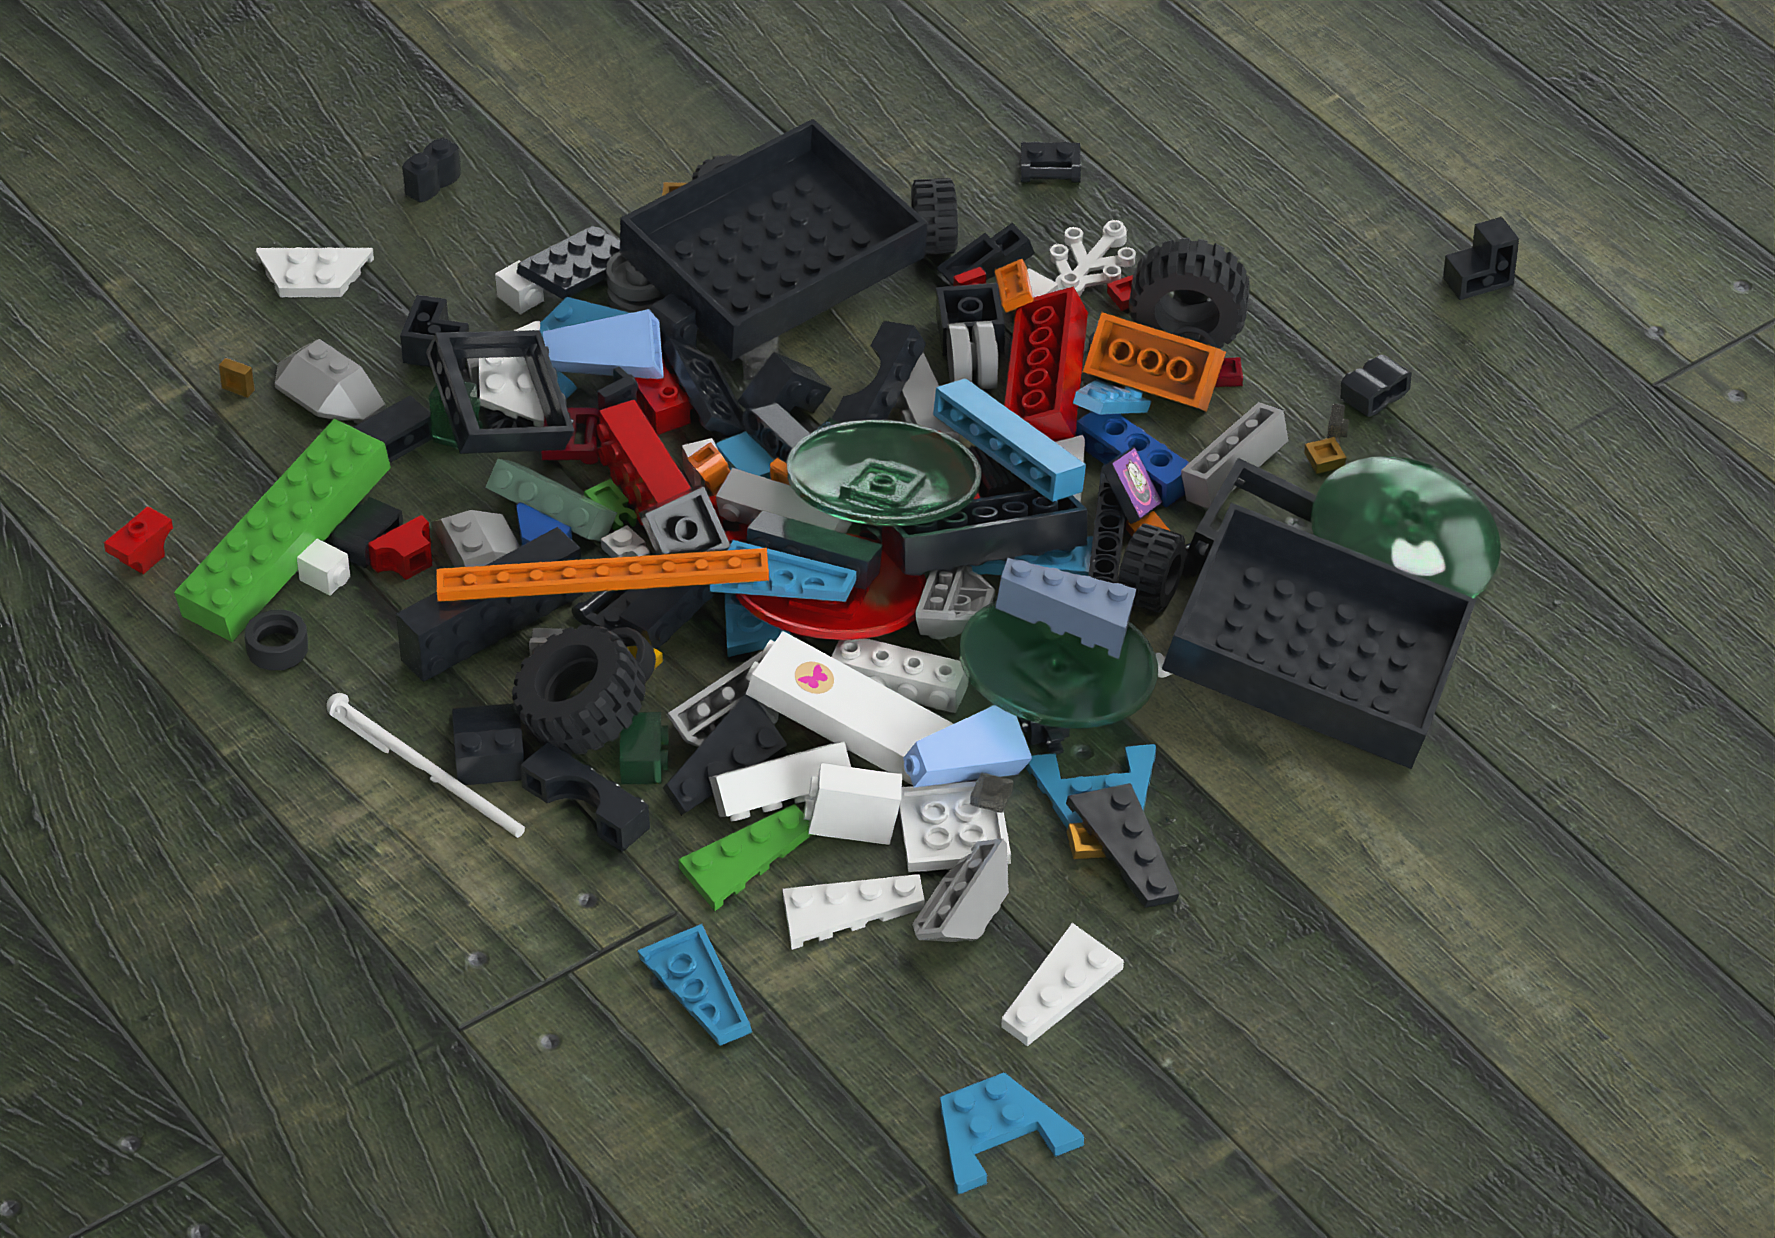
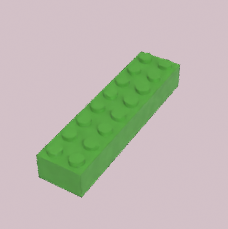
M333 419L177 588L174 593L182 617L233 642L245 629L249 621L267 605L297 572V557L316 539L324 542L337 525L346 518L391 468L385 443L339 420Z

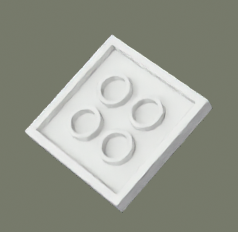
M998 779L916 788L913 786L902 787L899 813L908 872L952 869L962 858L972 852L971 848L978 841L1002 838L1007 843L1008 864H1011V852Z

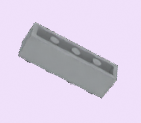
M922 353L894 407L895 409L900 408L901 421L904 429L909 428L910 439L940 430L954 454L960 453V434L933 415L936 387H939L924 353Z
M1258 402L1181 470L1186 501L1209 509L1237 458L1260 467L1288 442L1284 410Z
M735 468L731 469L716 495L719 516L731 522L737 521L750 525L762 511H766L846 534L852 524L848 503Z

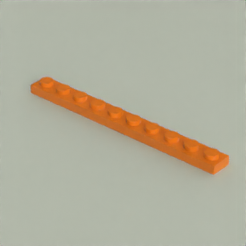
M767 548L437 569L438 601L769 581Z

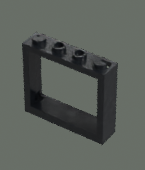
M540 330L435 333L426 353L460 454L565 450L571 437L574 435V421L569 416L566 407V397L564 393H561L557 381V371L552 367L548 346H545ZM524 357L548 427L479 429L456 359Z
M1237 458L1195 531L1187 552L1206 561L1218 533L1211 526L1234 486L1331 532L1332 534L1328 541L1338 545L1346 533L1353 513L1247 461ZM1202 541L1208 544V547L1200 544V542Z

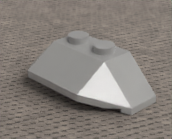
M320 339L301 347L278 363L275 388L317 417L340 421L354 420V423L360 424L386 409V404L363 368Z
M469 510L432 521V527L455 568L485 566L520 547L502 514Z
M970 565L956 566L950 571H930L916 609L915 618L920 635H929L933 639H945L947 637H954L985 622L994 598V588L981 575L973 572Z
M763 651L666 714L686 743L699 747L723 717L747 692L750 683L746 679L747 673L755 661L760 663L763 660L761 657ZM759 702L772 723L775 724L778 720L779 712Z
M1004 838L978 841L971 848L972 852L962 858L943 877L912 924L915 935L919 940L945 942L974 941L984 934L986 926L993 915L999 911L1001 903L1009 892L1007 843Z

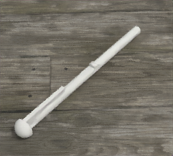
M336 693L328 699L326 705L328 713L384 753H389L391 749L415 767L426 771L432 775L430 778L432 782L441 784L518 838L524 833L525 827L350 706L347 695Z

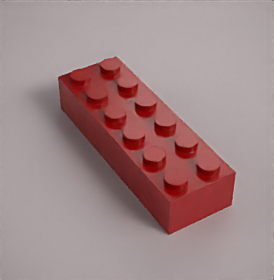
M1074 286L1034 297V301L1016 308L1004 406L1054 442L1073 438L1076 433L1078 405L1073 404L1076 391L1080 389L1088 312Z
M631 400L599 410L600 424L597 425V433L601 440V447L598 448V454L603 466L608 465L614 484L621 486L623 494L629 500L628 505H633L637 520L643 526L638 514L639 512L680 494L691 487L636 401Z

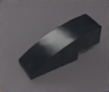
M1012 222L991 238L986 233L982 234L939 265L937 269L954 286V276L981 267L986 273V280L995 277L996 269L1019 259L1025 261L1034 255L1035 252L1029 238Z

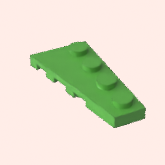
M793 804L678 859L679 869L711 908L716 911L723 906V900L732 893L737 895L746 887L745 883L756 874L761 876L770 868L769 864L777 857H785L813 835L809 834V820L804 819V814Z

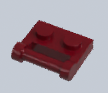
M567 408L570 418L574 421V435L571 437L565 450L541 451L542 460H581L585 464H595L599 459L598 448L596 447L597 425L600 424L599 410L596 408ZM544 416V426H543V427H548L547 422H546V419H545V416ZM577 423H584L585 425L584 444H575Z

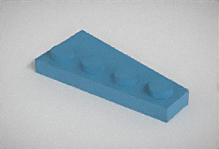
M1093 536L1087 537V545L1077 546L1071 551L1053 550L1047 551L1041 556H1017L1015 560H1024L1035 565L1057 568L1061 571L1081 576H1089ZM986 561L983 565L971 567L972 571L979 575H1002L1006 561Z
M733 540L728 550L759 549L763 547ZM767 549L769 581L710 584V591L845 602L856 582V571Z
M702 924L637 950L640 960L719 1046L752 1033L750 1023Z

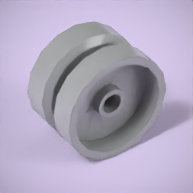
M992 321L975 322L972 327V342H970L969 332L964 323L947 324L946 344L950 383L965 378L972 382V371H974L977 387L981 390L996 389L998 349Z

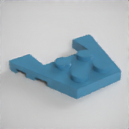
M566 297L540 322V332L543 338V331L619 316L629 312ZM557 372V381L561 393H564L567 399L577 387L564 374Z
M1156 745L1125 747V759L1129 773L1061 779L1056 753L1032 756L1031 761L1026 765V770L1029 774L1034 775L1037 780V786L1043 794H1047L1053 803L1052 808L1065 827L1068 828L1069 823H1083L1077 812H1072L1066 805L1069 795L1131 783L1144 812L1152 767L1156 757Z
M1001 1073L940 1097L941 1115L954 1177V1188L957 1195L987 1184V1173L974 1154L1037 1130L1055 1157L1084 1146V1136L1078 1129L1006 1073Z

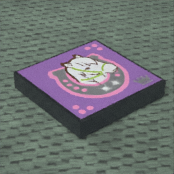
M1135 447L1125 450L1102 466V471L1130 524L1141 520L1163 504Z

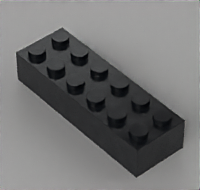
M1035 489L882 514V550L905 575L919 576L926 571L932 570L950 571L956 566L962 565L980 566L985 564L986 561H1007V558L1015 559V557L1023 555L1041 556L1047 551L1053 550L1071 551L1077 546L1087 545V508L1073 495L1052 502Z
M556 527L485 566L581 560V548L561 529ZM437 592L396 613L401 661L424 682L435 675L441 674L457 663L468 659L488 646L494 645L510 634L523 629L541 617L547 616L563 605L576 600L584 592L438 601Z

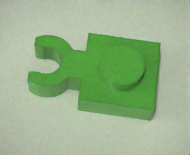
M611 479L584 491L585 497L617 512L612 524L614 531L624 526L621 520L629 522L632 527L636 526V513L627 508L629 500Z

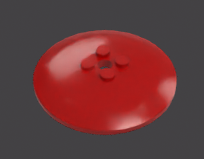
M846 533L847 535H851V536H854V537H858V538H861V539H865V540H868V541H872V542L878 543V541L873 540V539H870V538L861 537V536H859V535H854V534ZM882 550L880 573L866 590L853 587L845 602L735 593V595L749 612L777 628L814 638L854 640L885 635L913 622L916 619V609L927 580L924 574L919 576L905 575Z

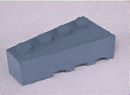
M1007 558L995 608L1033 624L1039 621L1044 622L1054 633L1063 635L1065 632L1082 638L1081 644L1094 648L1095 644L1109 649L1108 655L1119 659L1132 612L1136 589L1120 583H1110L1086 575L1081 576L1061 571L1057 568H1048L1031 564L1024 560Z

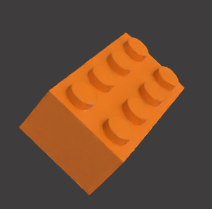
M1101 313L1083 372L1207 412L1226 352L1200 342Z

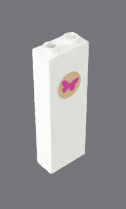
M782 631L775 642L770 640L761 655L763 660L760 663L755 661L746 676V679L750 681L746 695L834 743L845 742L847 750L889 773L902 774V780L911 785L913 784L910 776L904 768V756L915 742L953 725L952 722Z

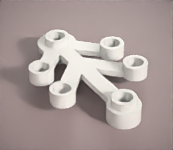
M1117 220L1109 221L1103 228L1102 238L1088 254L1082 244L1083 231L1077 227L1066 229L1065 244L1070 246L1078 266L1072 272L1067 262L1068 248L1065 245L1056 244L1050 248V260L1055 263L1060 274L1055 280L1058 283V290L1074 286L1080 297L1085 287L1108 284L1121 279L1120 266L1131 267L1135 264V250L1124 247L1118 251L1116 256L1104 258L1102 256L1110 247L1118 248L1126 243L1127 229L1122 222ZM1103 269V273L1087 275L1090 271Z

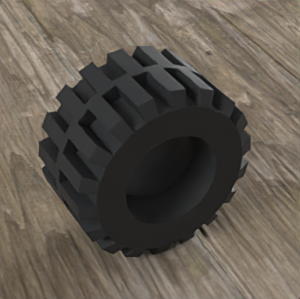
M951 178L915 179L911 186V208L928 222L925 255L954 254L958 245L955 184Z
M1146 523L1142 524L1133 534L1125 550L1118 576V583L1136 589L1133 605L1159 613L1169 604L1176 592L1184 568L1186 557L1184 536Z

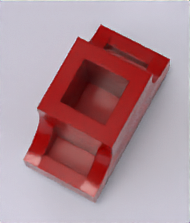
M147 506L104 542L105 552L144 574L165 557L164 543L167 535L173 529L172 519Z
M422 515L368 543L370 565L377 573L394 571L407 580L433 566L429 521Z

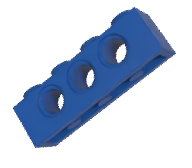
M1091 411L1077 421L1076 437L1083 435L1085 438V451L1103 464L1108 463L1125 450L1135 447L1164 507H1168L1185 495L1181 470L1189 462L1168 449L1163 443L1158 442L1145 433L1143 429L1132 424L1121 414L1100 415Z

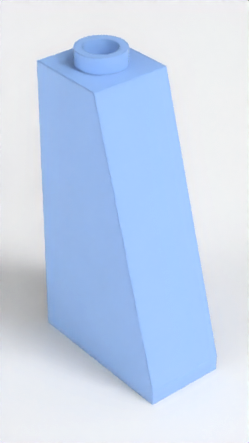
M649 309L543 331V341L545 346H548L552 367L557 372L613 376V369L620 366L627 374H631L633 377L664 378L659 320Z
M1004 700L915 742L903 759L905 771L910 776L913 787L916 788L1019 775L1031 761L1032 756L1011 700Z

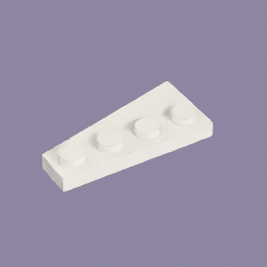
M920 874L783 889V901L791 949L802 947L803 941L816 937L819 941L833 937V932L849 927L854 931L864 928L865 924L878 918L881 921H887L922 910L924 907Z
M1072 923L1002 1017V1028L1026 1046L1030 1045L1123 970L1124 960Z

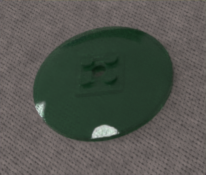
M859 420L819 429L800 440L791 450L787 460L789 484L795 493L806 503L826 514L843 520L877 526L917 525L948 517L966 507L974 499L979 490L981 480L979 463L971 451L963 444L937 430L901 421Z
M1394 456L1360 459L1348 463L1333 472L1322 484L1314 500L1311 515L1313 535L1469 597H1476L1487 587L1498 567L1501 553L1500 536L1488 508L1463 482L1430 464ZM1404 520H1411L1414 523H1416V525L1410 526L1406 524Z
M997 601L977 611L963 629L959 645V658L962 669L970 683L994 705L1031 722L1061 728H1092L1112 724L1140 710L1148 702L1156 687L1158 677L1156 654L1147 638L1131 622L1128 624L1119 659L1108 655L1109 649L1095 644L1094 648L1081 644L1082 638L1068 632H1065L1063 635L1054 633L1044 622L1039 621L1033 624L996 609Z

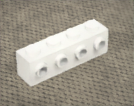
M866 638L839 640L831 656L907 699L939 710L956 713L968 687L967 662Z
M845 742L831 743L709 777L719 817L730 816L731 821L750 817L749 810L762 807L763 812L782 808L781 801L794 798L796 804L804 802L806 799H812L813 797H809L810 781L812 776L818 777L821 763L851 767Z

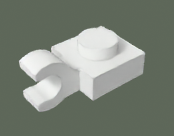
M627 525L601 538L602 549L612 558L650 555L649 550L646 548V542Z

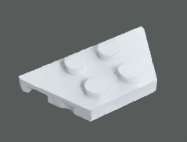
M256 248L257 261L265 267L266 275L270 282L274 283L275 290L280 297H341L348 290L349 284L361 275L360 268L366 262L371 263L374 259L373 248Z
M534 321L514 331L540 330V321ZM479 358L480 405L491 410L502 411L505 415L515 419L521 416L534 421V426L543 427L544 414L525 358Z

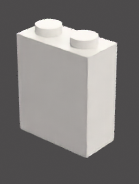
M821 763L818 777L812 776L810 781L809 797L813 798L812 800L806 799L804 807V819L809 820V834L890 845L901 802L902 774Z

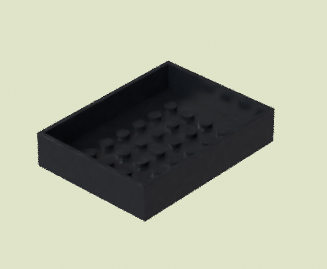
M811 119L621 217L619 253L665 297L675 294V297H679V300H683V303H687V306L695 309L697 328L733 361L924 258L928 222L816 120Z
M1230 503L1174 633L1161 670L1412 769L1427 735L1477 599L1242 506Z

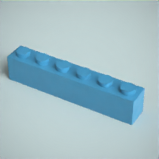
M965 378L936 387L933 415L1049 500L1054 502L1083 491L1085 463Z

